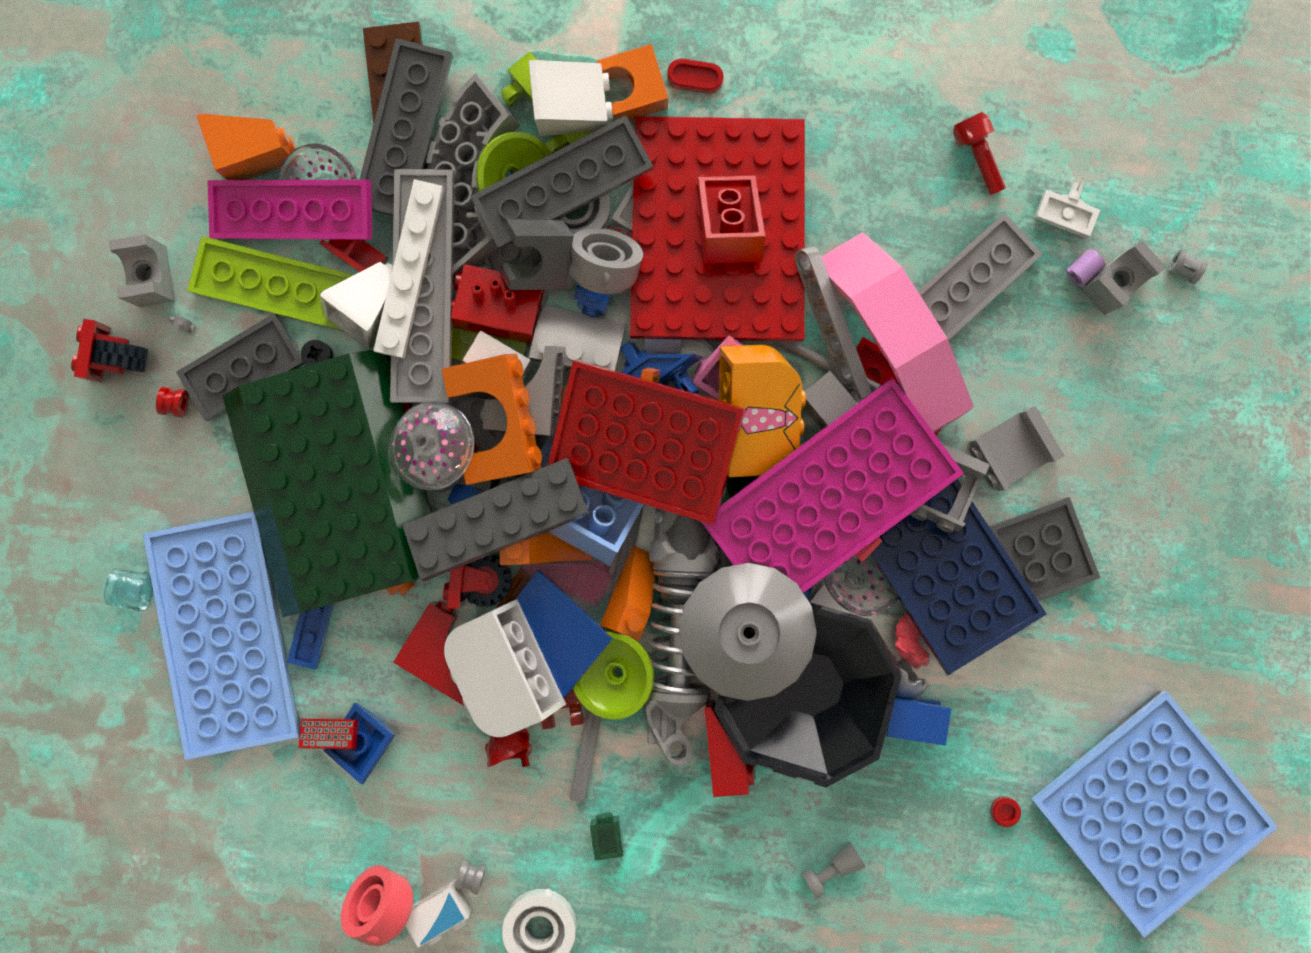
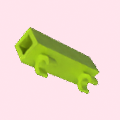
M530 51L508 69L510 78L514 83L506 86L500 93L503 100L509 106L513 105L522 94L533 104L529 61L537 59ZM594 131L559 134L550 138L545 143V146L552 154Z

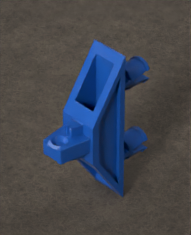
M630 341L620 347L627 359V362L624 363L625 369L621 373L640 378L643 369L661 370L659 384L665 385L672 381L677 389L684 391L688 389L691 393L698 394L699 390L695 387L686 371L690 366L701 360L703 356L697 354H648L646 350L640 352L636 344Z

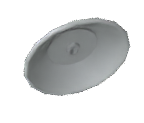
M752 563L723 567L699 582L684 605L679 629L684 658L697 678L722 696L746 701L775 696L796 682L812 659L817 634L812 606L798 584L775 568ZM752 627L755 634L752 638L744 637L743 631L745 628Z

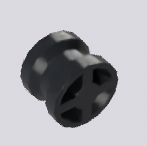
M310 340L301 349V359L306 365L335 357L333 349L320 340Z

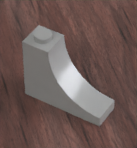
M545 346L543 359L537 373L524 387L529 393L530 403L528 407L530 417L535 422V434L551 436L555 435L561 408L565 347ZM498 399L485 400V405L482 406L480 413L483 429L506 431L507 415L503 405Z

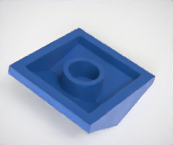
M354 703L344 719L359 721L356 750L324 749V752L360 784H364L394 739L395 734L384 720L358 703Z

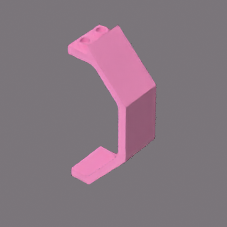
M863 232L823 255L822 259L832 285L852 304L890 364L900 388L931 430L936 432L974 408L948 338L904 269Z

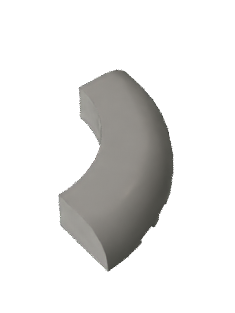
M476 73L452 99L453 104L445 117H441L438 123L440 126L434 141L430 143L426 159L427 169L454 171L453 276H456L457 273L462 274L464 264L480 267L484 264L487 257L491 258L498 252V247L472 201L471 195L478 192L476 168L484 148L494 138L504 133L514 132L520 126L497 95Z

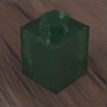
M610 812L596 815V819H591L590 822L595 861L623 857L624 843L620 816H613Z

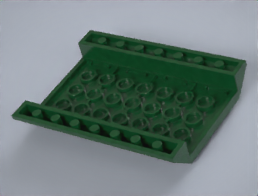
M373 350L348 353L239 385L222 396L282 617L420 579L402 525L431 514L432 510L423 479L410 471L414 450L410 438L403 436V430L407 425L405 424L407 420H404L406 416L402 403L390 402L391 362L389 355L376 353ZM402 440H405V445H401ZM403 448L407 450L405 454L402 453ZM407 455L411 457L410 461L406 460Z

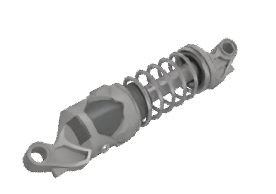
M656 508L654 516L655 537L650 542L649 560L653 562V569H655L653 573L658 575V581L652 587L661 592L660 597L662 599L654 601L651 606L658 611L671 614V617L658 618L651 622V626L654 629L670 633L669 636L657 637L650 641V645L656 650L669 653L652 658L651 663L653 668L668 673L654 676L652 693L647 703L642 707L644 719L648 724L647 743L658 744L664 757L673 765L680 766L687 763L692 755L691 746L681 732V727L691 715L710 701L711 690L706 685L691 683V677L697 676L684 658L679 629L685 603L699 582L716 572V566L721 564V547L701 521ZM663 604H671V608L665 607V606H661V605H663ZM669 622H671V626H670V627L658 625V624H662V623H669ZM670 641V647L656 644ZM669 660V667L655 662ZM668 679V682H655L658 680ZM676 743H681L683 747L682 752L678 756H671V747Z

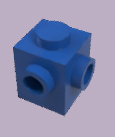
M577 284L574 299L578 300L577 306L582 310L581 313L594 318H598L599 315L606 317L612 295L591 292Z

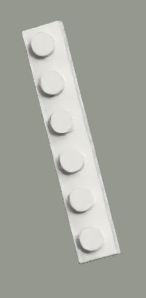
M415 179L413 181L373 350L376 353L405 358L444 193V187L441 185Z

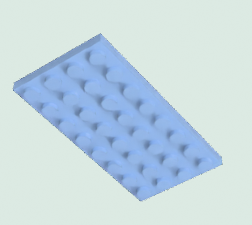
M254 512L143 533L184 760L299 738L300 728L272 579Z

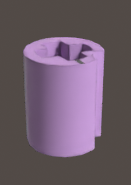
M1091 249L1090 251L1087 250L1066 270V273L1076 285L1084 287L1106 267V263L1096 251Z

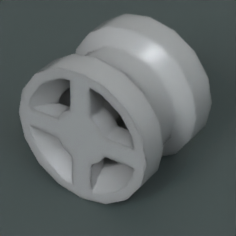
M464 859L455 888L460 890L467 888L473 894L478 895L486 866L482 864L475 866L470 861Z

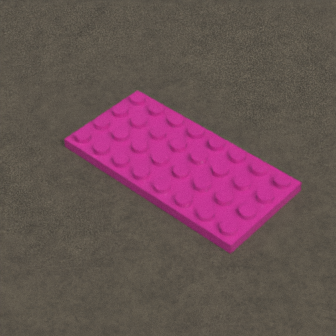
M890 378L720 505L715 524L711 525L702 522V524L733 565L752 563L775 568L796 582L804 593L964 473L896 381Z

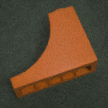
M550 533L540 534L499 551L500 565L593 560V557Z

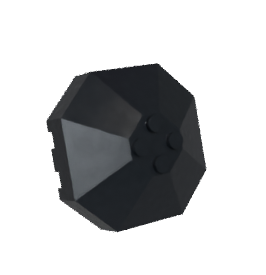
M809 602L812 606L817 634L812 659L798 680L775 696L750 701L719 694L714 711L744 763L773 769V772L796 779L797 777L814 782L815 785L827 788L879 760L900 685L902 671L871 619ZM747 627L743 631L745 638H752L755 634L752 627Z

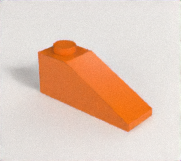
M632 545L600 626L640 641L651 612L654 589L652 585L655 581L653 571L655 569H653V562L649 560L650 553Z

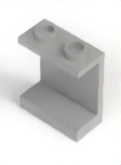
M1036 406L1023 410L969 442L972 446L970 449L971 455L990 464L985 478L992 488L996 487L997 491L1010 488L1009 485L1046 463L1054 462L1065 456Z

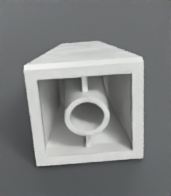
M379 262L324 290L320 294L324 317L368 350L375 343L393 270V265L389 263L384 265Z

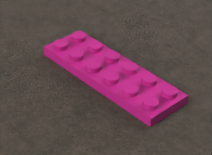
M207 180L209 238L372 240L371 180Z

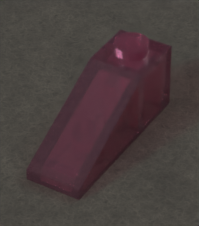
M595 560L594 564L590 562H546L522 564L520 569L532 575L537 570H540L558 588L597 607L614 574L609 572L611 567L598 560Z

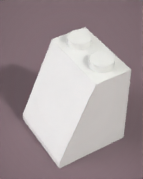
M529 61L534 118L539 136L596 131L608 125L607 120L613 119L611 102H605L604 91H610L608 73H602L601 63Z

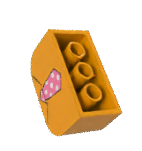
M767 345L721 346L718 400L746 408L728 476H759L800 445V435L804 434L801 408H804L806 404L805 392L802 390V381L797 371L773 347Z

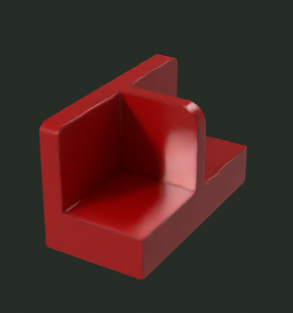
M322 239L319 243L327 251L358 272L379 262L385 265L389 259L364 240L330 239L326 242Z

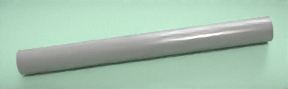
M774 341V344L827 371H831L837 376L832 361L797 342ZM867 378L872 392L880 387V384Z

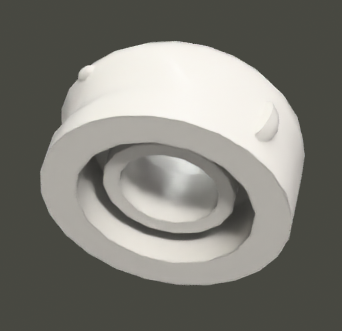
M549 888L525 892L512 902L504 918L502 938L507 952L569 953L573 947L577 930L575 912L563 896ZM535 916L546 917L551 921L554 932L546 938L535 937L527 930V922Z

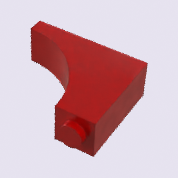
M439 600L438 603L433 601L428 604L393 663L464 706L463 697L457 684L451 678L450 669L444 655L446 639L452 632L458 615L453 613L454 608H447L446 602Z

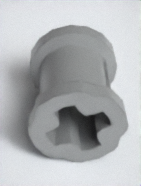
M1180 249L1171 260L1168 271L1170 273L1177 272L1189 278L1190 283L1196 284L1205 273L1208 261H1199L1187 255L1186 250Z

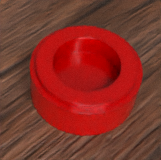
M1001 796L992 802L990 814L992 819L1000 826L1011 827L1020 820L1021 808L1012 798Z

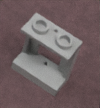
M943 444L963 471V475H965L953 506L946 515L922 504L910 515L918 520L925 521L928 519L937 523L936 526L939 529L953 533V531L958 532L964 527V518L980 480L986 475L990 464Z

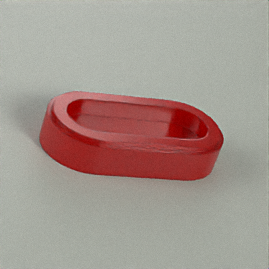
M679 58L669 65L667 71L669 83L674 88L712 94L717 92L723 84V71L714 63Z

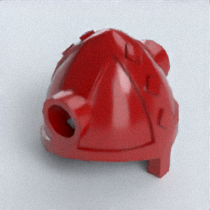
M524 728L505 737L491 736L489 742L485 745L488 760L487 766L491 767L510 759H521L522 767L530 766L528 756L532 751V745L529 743L527 729Z

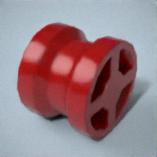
M162 386L156 397V412L160 415L171 413L175 417L183 418L188 410L189 393L187 390L179 389L178 391H172L171 388Z

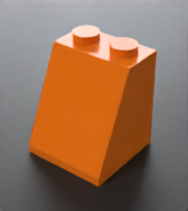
M213 114L196 115L214 169L227 180H248L297 163L294 153L298 152L293 137L291 135L288 136L284 127L280 128L271 119Z

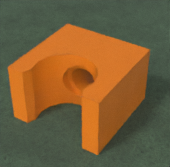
M652 44L597 60V63L602 65V73H608L609 80L613 78L625 79L634 88L632 94L627 99L611 104L613 122L625 115L630 121L635 119V116H647L668 109V95Z

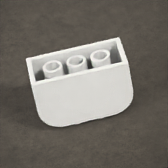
M517 599L455 628L448 635L444 646V655L450 669L451 678L457 684L463 697L465 708L469 711L477 727L484 733L494 737L508 736L543 721L566 705Z

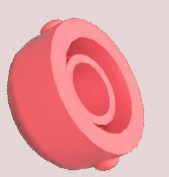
M375 865L365 870L351 885L343 902L341 926L344 933L357 941L371 946L385 945L395 939L405 928L413 909L414 896L409 881L404 876L382 865Z

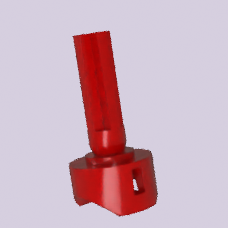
M980 112L955 124L953 135L958 147L965 144L967 146L971 145V150L990 195L1006 189L989 144L985 140L989 133L995 131L989 116Z

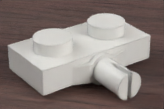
M1073 180L1069 195H1060L1050 190L1044 191L1034 219L1088 238L1091 236L1100 209L1089 206L1079 199L1085 183L1083 181L1080 182V180Z

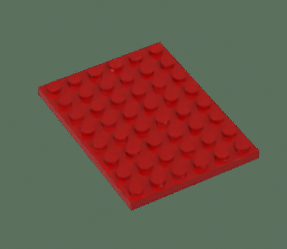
M635 116V133L653 164V170L633 180L632 239L641 247L643 258L637 280L631 287L630 339L725 340L728 336H731L738 341L804 342L805 288L796 267L795 254L798 250L805 248V119ZM756 176L765 230L762 262L704 264L701 243L698 177Z

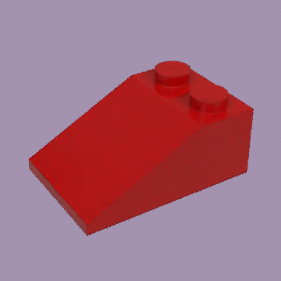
M756 176L698 177L701 243L704 264L762 262L765 230Z
M710 699L705 706L713 797L749 795L750 786L755 785V766L743 762L714 711L715 700Z

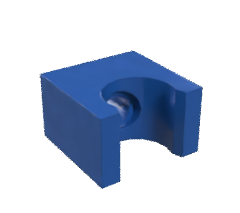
M896 697L886 736L946 746L951 708L941 706V702L917 697L914 699Z

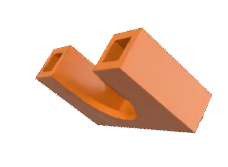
M517 353L503 354L442 368L447 398L486 392L500 401L507 415L506 433L496 447L460 456L466 485L541 469L542 454L535 441L536 426L533 418L530 417L528 407L530 397L527 389L524 388L522 379L524 369Z

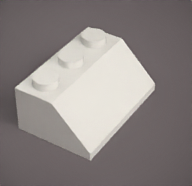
M544 305L535 328L529 358L534 362L541 363L545 346L565 347L564 368L571 369L573 360H579L617 371L621 353L620 347L623 344L627 323L600 317L594 318L582 313Z

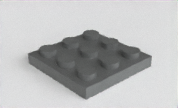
M1070 497L989 526L1038 601L1100 578Z

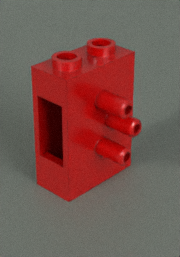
M464 264L462 274L457 273L454 290H457L455 300H452L451 321L453 328L477 333L482 331L487 335L532 344L544 290H509L499 271Z

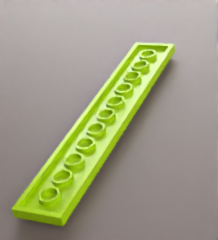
M201 236L187 291L343 331L324 317L320 294L324 290L354 276V274ZM452 325L451 359L463 362L462 360L479 333L453 328ZM491 336L525 356L528 343Z

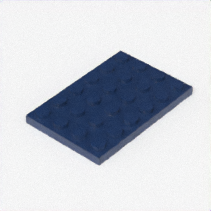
M956 479L925 502L924 505L947 515L953 506L961 483ZM971 502L963 522L965 525L958 532H945L936 526L937 523L928 519L925 521L918 520L909 514L879 536L882 542L870 554L947 676L1047 615L973 502Z

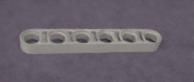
M809 246L800 249L795 254L796 267L838 380L858 403L860 399H864L872 391L824 261L816 247Z

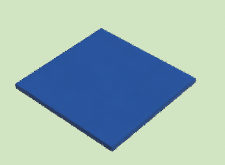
M537 570L515 600H518L562 697L565 698L613 638L540 570Z

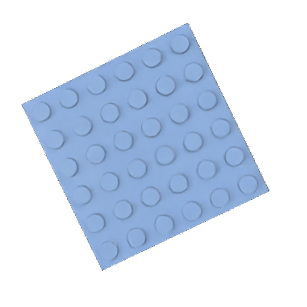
M1166 691L1160 692L1031 798L1036 807L1144 938L1278 828Z

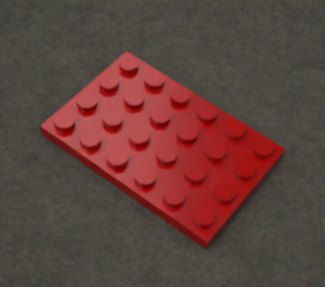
M573 360L547 466L568 458L579 485L713 525L716 522L746 408L579 360Z

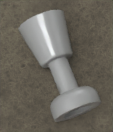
M850 842L831 859L833 864L817 874L811 869L802 872L805 881L817 899L825 893L823 884L836 875L840 874L843 877L866 867Z

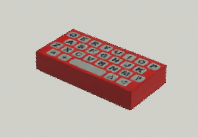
M301 719L298 748L356 750L359 721L355 719Z

